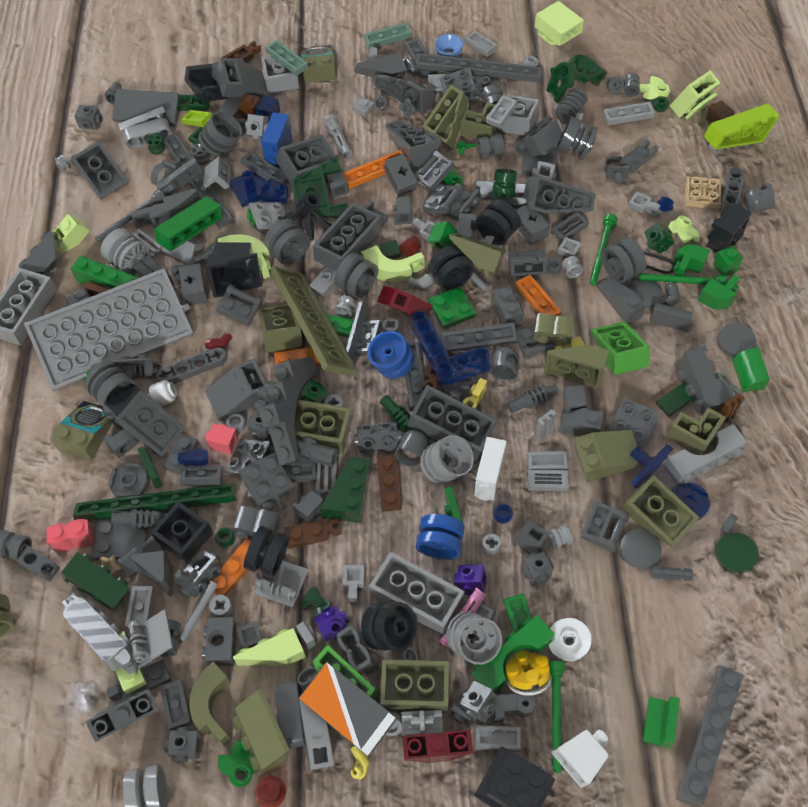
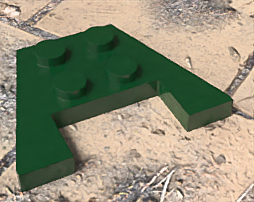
M338 156L333 157L327 163L320 164L316 169L309 170L291 180L296 205L306 194L313 193L319 198V206L315 212L322 217L339 218L348 208L347 202L330 206L324 178L325 175L341 172Z

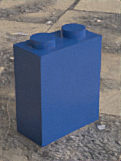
M273 112L261 140L265 161L277 167H280L276 161L279 148L290 145L293 139L289 115Z

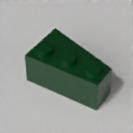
M350 457L320 507L322 518L362 523L372 471L370 459Z
M77 552L61 571L63 581L66 583L71 582L78 587L79 591L87 593L93 597V600L114 612L129 592L128 582L121 577L114 578L110 575L111 571L103 565L99 567L94 564V559L88 554L83 553L81 555Z

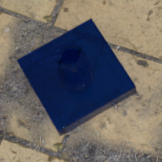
M245 170L241 176L230 180V188L242 208L248 206L249 203H255L273 195L266 180L253 171Z
M667 443L655 457L651 458L637 446L630 453V456L640 463L643 468L631 484L638 489L673 451V448Z

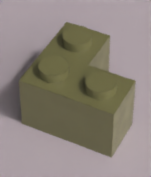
M487 102L482 113L465 110L460 121V135L473 139L485 136L489 138L490 135H494L498 127L486 123V117L496 104Z
M709 407L699 421L680 412L672 424L667 437L698 455H704L717 432L721 429L726 417Z

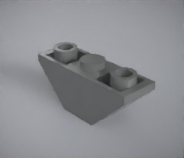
M53 231L44 233L41 237L42 241L38 246L35 245L30 250L28 258L22 260L18 267L38 274L50 273L61 260L58 234Z
M146 689L129 695L106 707L85 722L94 741L97 742L159 710L150 689Z

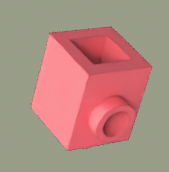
M213 424L211 430H208L206 434L209 448L223 453H233L238 440L236 430L225 424Z

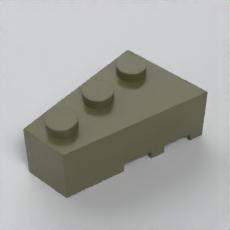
M450 85L422 127L428 132L435 134L451 148H454L460 130V121L467 109L469 98L462 91Z

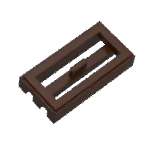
M740 393L724 403L720 414L726 418L722 426L724 423H728L730 419L735 418L744 400Z

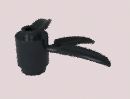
M313 193L306 194L297 203V211L295 213L291 211L279 219L280 221L288 218L295 221L298 214L307 217L304 219L306 234L311 241H314V224L311 214L316 217L315 221L326 231L331 226L327 220L315 212L319 206V198Z

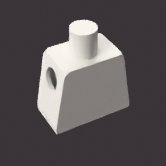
M585 730L551 753L579 787L582 788L591 783L608 758V753L602 747L608 741V737L601 730H598L593 736L588 730Z

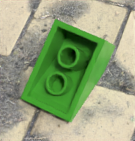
M626 322L591 329L597 346L609 350L606 366L614 375L649 367V345Z

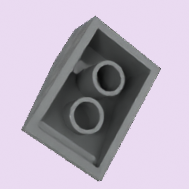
M322 134L280 147L276 161L292 186V179L309 170L316 169L324 162L327 163L335 157V154Z
M100 141L71 157L75 169L100 200L129 183Z

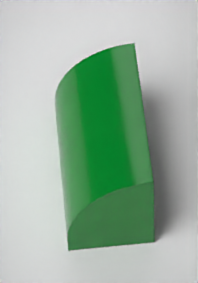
M759 347L747 349L737 354L732 359L742 392L764 390L770 379Z

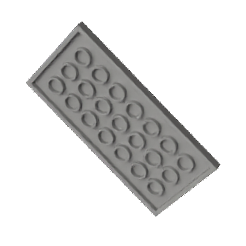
M164 268L24 323L53 391L83 380V378L87 377L86 372L93 370L103 362H113V360H119L121 356H129L130 359H135L139 355H145L194 335Z

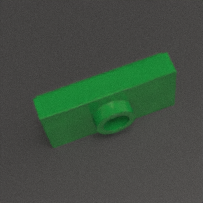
M445 488L444 497L447 505H444L446 515L456 518L463 523L453 488Z
M524 593L503 599L512 631L516 633L523 628L521 626L522 623L531 617Z

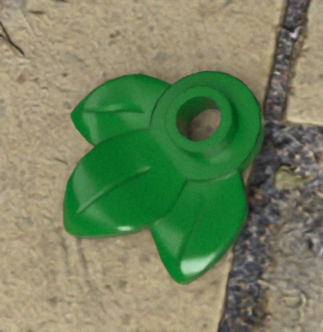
M239 740L231 747L229 756H218L219 770L221 773L229 776L230 782L235 787L242 788L247 786L252 779V775L258 772V770H253L250 763L251 754H249L248 750L245 751ZM242 772L245 777L239 780L236 774Z

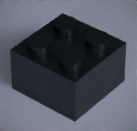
M734 202L729 208L726 207L722 211L721 217L719 219L716 218L711 225L713 229L707 237L709 239L707 247L718 253V251L727 247L735 246L744 235L752 212Z
M178 501L155 526L151 534L157 543L187 564L213 534V530L209 522Z

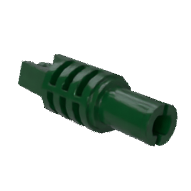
M388 395L384 396L380 400V404L389 412L390 419L404 433L414 430L406 426L410 418L408 411L403 406H398Z

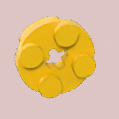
M525 650L517 651L505 667L509 683L518 689L529 690L532 689V685L537 684L540 687L550 678L548 658L544 655L528 653Z

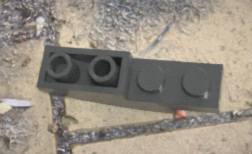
M196 189L163 197L164 203L131 212L136 228L153 224L154 228L190 207L199 201Z

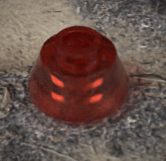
M414 235L399 246V251L407 257L420 253L419 249L422 246L419 236Z
M275 776L264 777L256 785L255 799L261 807H278L286 796V788L283 781Z

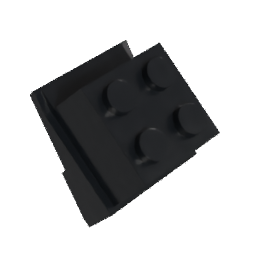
M215 242L213 252L209 254L206 265L214 298L223 297L229 284L236 286L241 291L263 286L258 255L253 253L251 242Z
M501 746L474 796L489 807H542L555 782V778L538 766Z

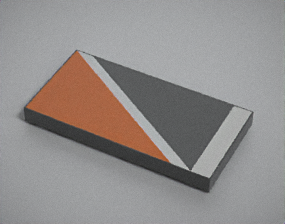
M328 662L325 663L298 698L368 757H370L397 720L395 716Z

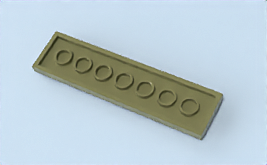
M273 266L271 273L291 308L322 369L326 372L354 376L358 370L303 273Z

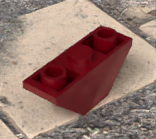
M385 285L377 300L382 305L425 323L433 305L409 293Z
M471 729L402 736L404 761L423 763L443 762L473 754Z

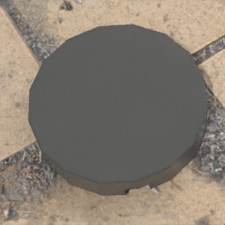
M737 323L728 324L720 330L717 343L718 347L725 351L726 355L735 357L742 351L755 348L756 338L751 329L745 325Z
M135 462L121 464L119 468H115L109 477V487L117 498L142 495L149 486L147 471L142 465Z

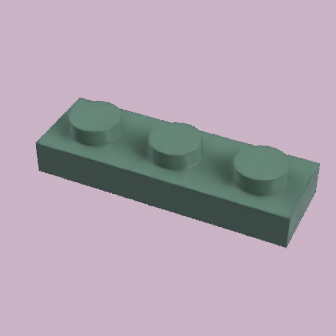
M407 23L364 34V40L369 49L412 37V31Z
M275 40L265 47L266 53L296 76L309 68L308 63L279 40Z

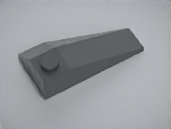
M378 73L374 74V87L401 103L410 98L415 103L418 113L424 115L435 105V92L414 82Z
M401 120L385 124L389 135L398 149H401L410 161L412 168L425 164L432 156V152L437 150L441 144V140L431 132L426 134L423 129H414L411 124Z
M535 175L527 178L524 197L530 210L550 214L592 211L596 194Z

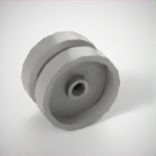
M160 764L148 766L144 773L139 768L125 772L123 780L125 807H168L167 782L164 770Z

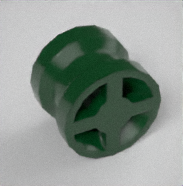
M155 133L147 137L146 143L150 153L159 155L164 152L165 145L161 135Z

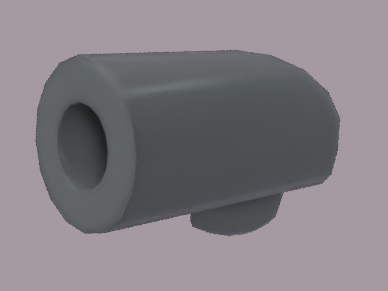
M668 283L665 289L669 296L663 301V305L672 306L679 299V289L675 283Z

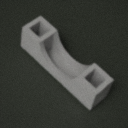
M732 424L717 432L713 440V452L706 455H695L683 449L668 457L664 467L677 485L683 482L689 483L700 473L704 475L712 467L724 465L729 458L741 456L745 452L744 449L748 442L735 425Z

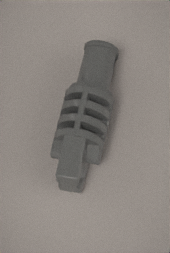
M556 384L546 387L542 385L524 392L522 397L507 402L508 409L511 413H514L523 408L531 409L552 400V396L558 394L559 388Z
M137 509L131 510V512L112 510L111 523L130 524L133 528L135 526H138V528L144 526V528L149 527L153 529L166 513L153 510L151 512L149 510L143 512V510L137 511Z

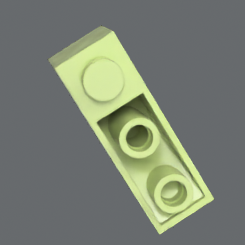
M67 214L53 231L58 234L60 255L80 244L90 232L89 228L81 220L70 214Z
M294 628L290 630L284 629L271 639H262L256 646L243 648L237 652V655L233 656L238 666L286 667L306 657Z

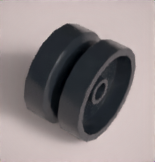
M496 199L492 200L476 218V226L484 238L486 236H494L491 243L504 245L521 226V219L517 211L509 203Z
M451 245L441 249L430 259L428 271L436 279V282L443 291H449L464 285L471 278L474 266L456 245Z
M260 526L255 532L246 552L244 569L251 572H256L260 569L261 576L273 579L285 557L290 540L289 536L280 532L273 536L272 529Z
M402 602L373 603L366 609L361 623L362 636L365 643L375 650L398 652L406 650L416 636L417 622L415 614L407 604Z

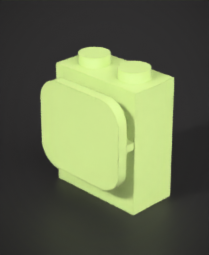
M557 1L536 14L534 27L538 29V35L551 45L561 46L582 33L584 20Z
M711 70L689 84L671 103L670 107L679 118L689 113L685 118L686 120L690 119L704 109L718 95L716 92L712 94V91L720 84V81Z

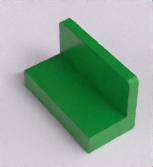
M653 697L649 698L643 742L669 749L673 746L680 698L670 697L668 701Z

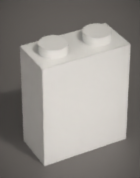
M491 437L486 438L475 482L474 496L481 500L494 501L505 458L507 442L505 440Z

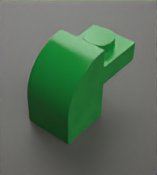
M692 244L681 247L673 261L676 264L673 270L676 271L675 275L683 276L686 268L700 274L710 250Z
M733 275L725 286L711 279L702 289L698 301L718 310L730 307L740 286H738L740 278Z

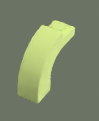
M241 234L229 235L218 239V242H251L253 253L258 255L260 272L263 279L270 277L269 270L271 266L269 262L271 260L269 251L260 240Z
M377 245L361 251V256L365 260H370L378 266L377 279L385 282H406L412 277L413 272H418L425 268L422 252L402 260H391L381 253Z

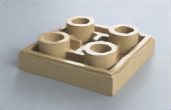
M687 176L685 181V206L720 209L721 179Z

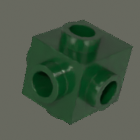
M660 222L655 223L644 231L648 240V247L660 254L675 244L672 238V231Z
M310 379L307 384L303 385L297 400L323 404L329 391L320 383Z

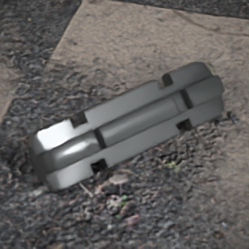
M652 566L651 577L654 579H661L663 577V579L681 581L683 579V581H692L694 576L693 570L687 568L683 570L674 567H663L661 569V566Z

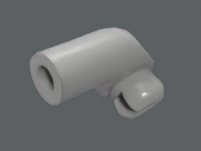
M426 274L419 279L410 277L408 286L425 289L433 284L434 278L431 274Z

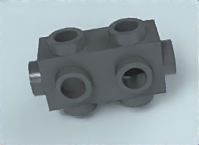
M394 421L380 425L367 424L357 427V435H354L355 446H359L360 452L364 451L366 454H372L380 449L391 452L398 447V442L402 439L401 430H397V425Z
M202 549L184 571L177 570L175 572V582L180 587L178 591L186 598L190 595L196 598L199 594H203L209 581L219 576L223 566L219 562L221 558L213 551L208 553Z

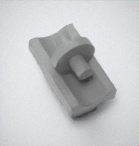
M442 710L401 712L402 736L443 732Z

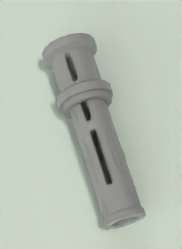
M330 114L324 118V125L328 127L329 135L334 137L342 156L349 158L352 156V151L342 134L343 128L338 124L337 116Z

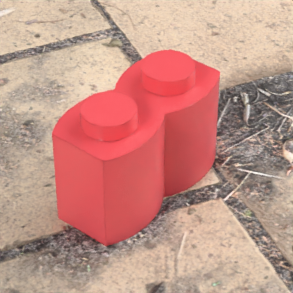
M77 519L68 524H55L46 529L47 543L55 552H67L74 547L84 548L93 545L95 542L94 529L86 519Z

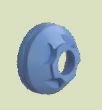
M445 34L438 37L435 41V50L440 56L456 57L462 52L463 41L456 35ZM450 50L453 53H445V51Z

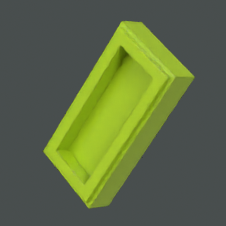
M190 110L181 118V121L185 125L204 127L212 113Z

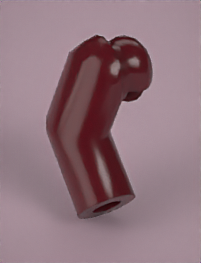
M225 332L221 338L208 339L205 342V346L209 350L217 347L224 349L233 336Z

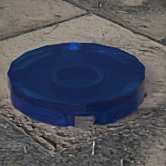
M681 483L672 489V492L700 517L698 520H701L707 514L710 501L706 490L700 485Z

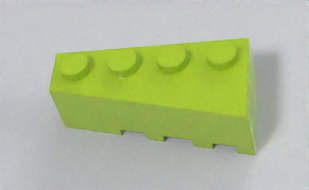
M767 103L711 123L704 137L715 150L763 143L780 115Z

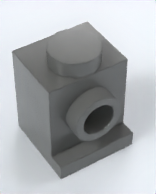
M409 196L396 198V205H393L394 225L411 224Z
M311 490L308 494L302 496L299 504L294 503L292 505L294 513L306 523L314 521L321 513L320 507L324 502V497L318 491L313 492Z
M528 519L512 543L515 545L518 543L530 553L537 552V550L541 553L548 543L545 539L549 533Z

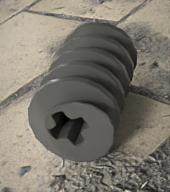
M573 88L562 100L555 111L557 118L562 123L567 124L571 116L576 117V114L588 101L586 92L579 88Z

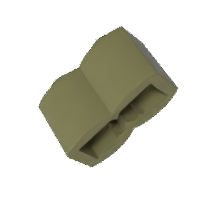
M547 313L537 314L534 340L540 343L553 342L560 346L570 345L575 318L555 316Z

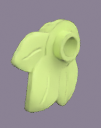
M651 76L650 84H639L640 92L644 93L643 97L646 99L665 98L670 93L669 86L662 79Z
M679 216L675 221L670 222L669 229L672 233H678L683 244L688 243L691 239L695 243L700 241L699 233L692 226L691 220L688 217Z

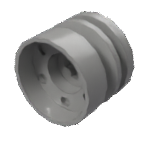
M124 228L113 230L107 235L101 245L102 257L120 271L131 275L135 273L133 265L142 261L150 252L149 247Z
M456 435L444 437L428 445L420 457L424 475L430 481L437 484H444L467 474L472 469L474 462L470 445L465 439Z
M465 611L457 614L451 619L446 630V640L450 649L472 664L482 665L492 661L501 649L502 635L499 627L495 622L475 612Z

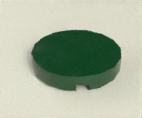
M738 532L728 533L716 545V559L729 572L746 573L758 562V547L747 535Z

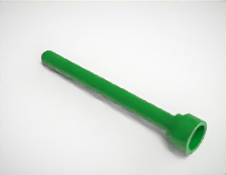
M606 214L602 222L604 232L590 279L592 286L597 284L602 266V251L607 247L611 229L617 224L618 218L614 214Z
M640 273L638 275L639 280L706 285L711 279H714L724 286L727 283L726 275H717L713 278Z
M561 661L549 662L552 677V751L562 745L561 678L563 673H565V663ZM552 755L553 771L560 773L562 765Z

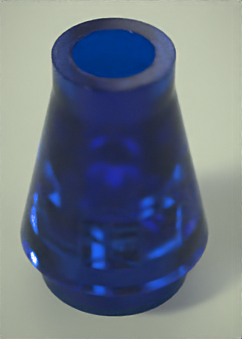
M198 448L178 453L179 464L191 466L208 464L209 456L206 449Z

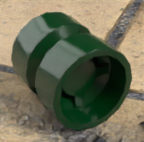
M496 169L494 171L496 184L493 185V196L501 198H512L515 196L516 186L513 183L516 182L517 171L511 169Z

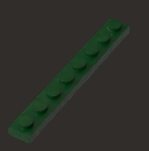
M236 483L80 502L75 505L73 518L74 520L86 519L88 521L102 518L107 519L112 517V510L131 512L134 509H137V511L143 510V512L145 510H149V512L151 510L169 511L178 501L187 508L236 501L237 488Z

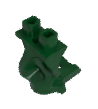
M574 55L567 62H561L556 67H551V79L546 91L553 94L554 101L557 103L562 100L568 87L573 88L574 81H582L583 83L591 81L592 84L599 86L600 82L606 77L607 71L601 68L588 55Z

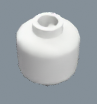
M162 380L150 385L147 396L160 407H163L175 401L177 390L172 382L169 383L167 380Z

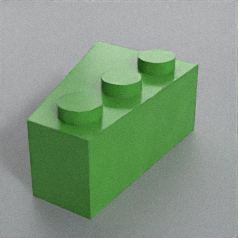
M329 645L314 659L313 663L318 672L328 662L373 700L379 695L380 692Z

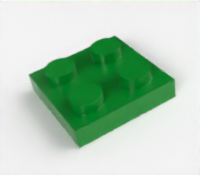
M460 286L428 299V303L433 305L432 311L443 330L476 317L475 309Z

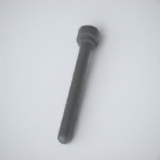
M158 189L153 193L150 200L132 212L164 203L163 197L165 195ZM131 212L96 235L95 240L97 242L102 241L113 230L121 228L133 220Z

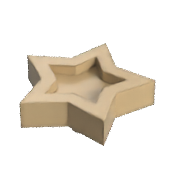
M114 555L110 558L101 557L102 565L107 567L111 571L110 575L115 578L117 571L122 567L117 564Z

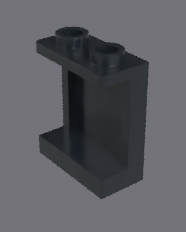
M212 63L186 66L184 81L201 102L228 98L222 97L220 85L212 77Z

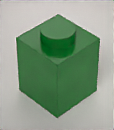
M447 221L435 223L428 242L438 250L453 245L449 236L450 234L458 233V231Z
M732 245L718 251L713 266L721 275L728 276L739 270L743 257Z

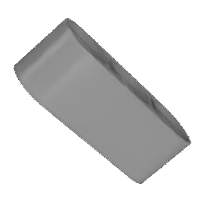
M165 118L129 126L123 130L126 146L130 149L146 146V139L151 134H159L163 139L172 135L169 122Z

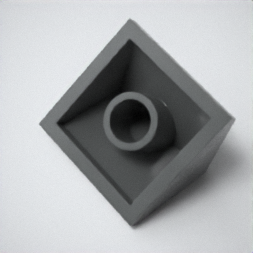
M156 551L133 554L131 559L139 571L171 597L173 594V565L165 552Z

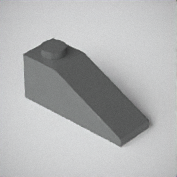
M401 52L357 63L354 72L357 74L374 77V74L378 73L402 79L407 71Z
M614 278L597 284V288L624 322L629 325L642 318L646 305L634 291Z

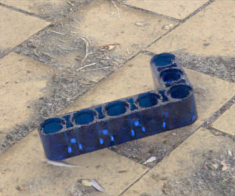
M416 311L412 314L413 332L440 384L450 385L485 373L490 369V354L486 348L480 347L449 357L426 312Z

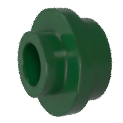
M663 97L655 98L652 104L656 112L666 111L669 107V101Z
M226 527L219 529L215 535L216 543L223 548L230 547L236 540L235 532ZM229 536V539L225 541L222 540L223 537Z

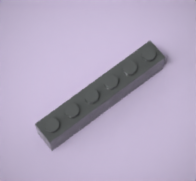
M721 666L715 673L675 798L676 800L692 807L704 805L743 674Z

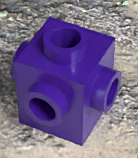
M459 565L458 572L454 574V585L465 591L464 595H472L475 588L485 594L488 577L484 565Z
M337 606L327 607L322 610L321 614L314 617L325 642L337 639V633L347 627L346 624L349 623L345 611L340 612Z

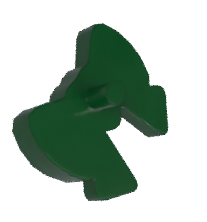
M317 587L310 588L306 592L305 600H302V610L305 611L312 605L316 607L310 617L315 620V616L321 614L322 610L332 606L331 601L325 600L320 595Z

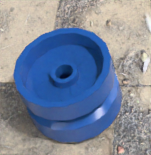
M384 331L376 335L367 349L371 364L385 378L396 379L406 375L413 367L415 361V354L411 346L396 331Z
M425 515L420 520V534L417 535L416 549L418 552L431 558L441 560L456 559L461 553V540L464 536L465 525L458 519L447 515Z

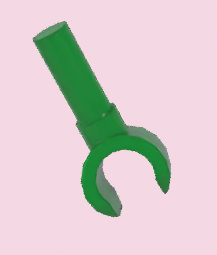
M460 141L455 149H460L458 154L462 155L466 149L476 147V143L466 144Z

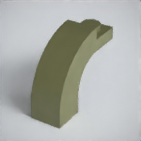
M212 662L201 672L192 687L189 702L190 714L196 728L203 736L207 733L215 743L220 741L225 746L231 739L215 721L212 708L215 698L230 684V681L220 668Z

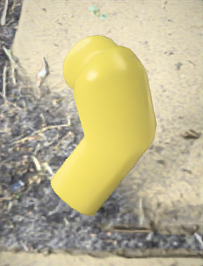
M353 746L350 750L356 762L353 769H351V776L354 779H362L367 774L370 760L361 750Z

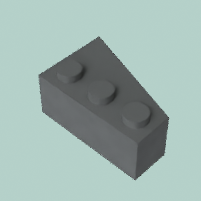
M706 345L685 351L676 370L678 380L686 383L685 390L689 396L693 395L695 408L702 416L708 407L718 413L721 412L724 403L728 401L720 378L716 379L712 368L715 367L713 361L709 362L705 351H708Z

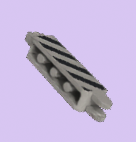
M72 594L63 601L66 608L63 617L112 671L119 670L122 667L126 673L131 674L137 670L138 664L132 658L133 651L130 649L131 642L125 635L122 638L119 636L121 632L113 623L110 626L108 625L110 620L102 611L99 614L96 612L99 609L91 600L87 602L82 596L78 598Z

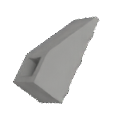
M299 701L308 771L334 766L326 721L302 701Z

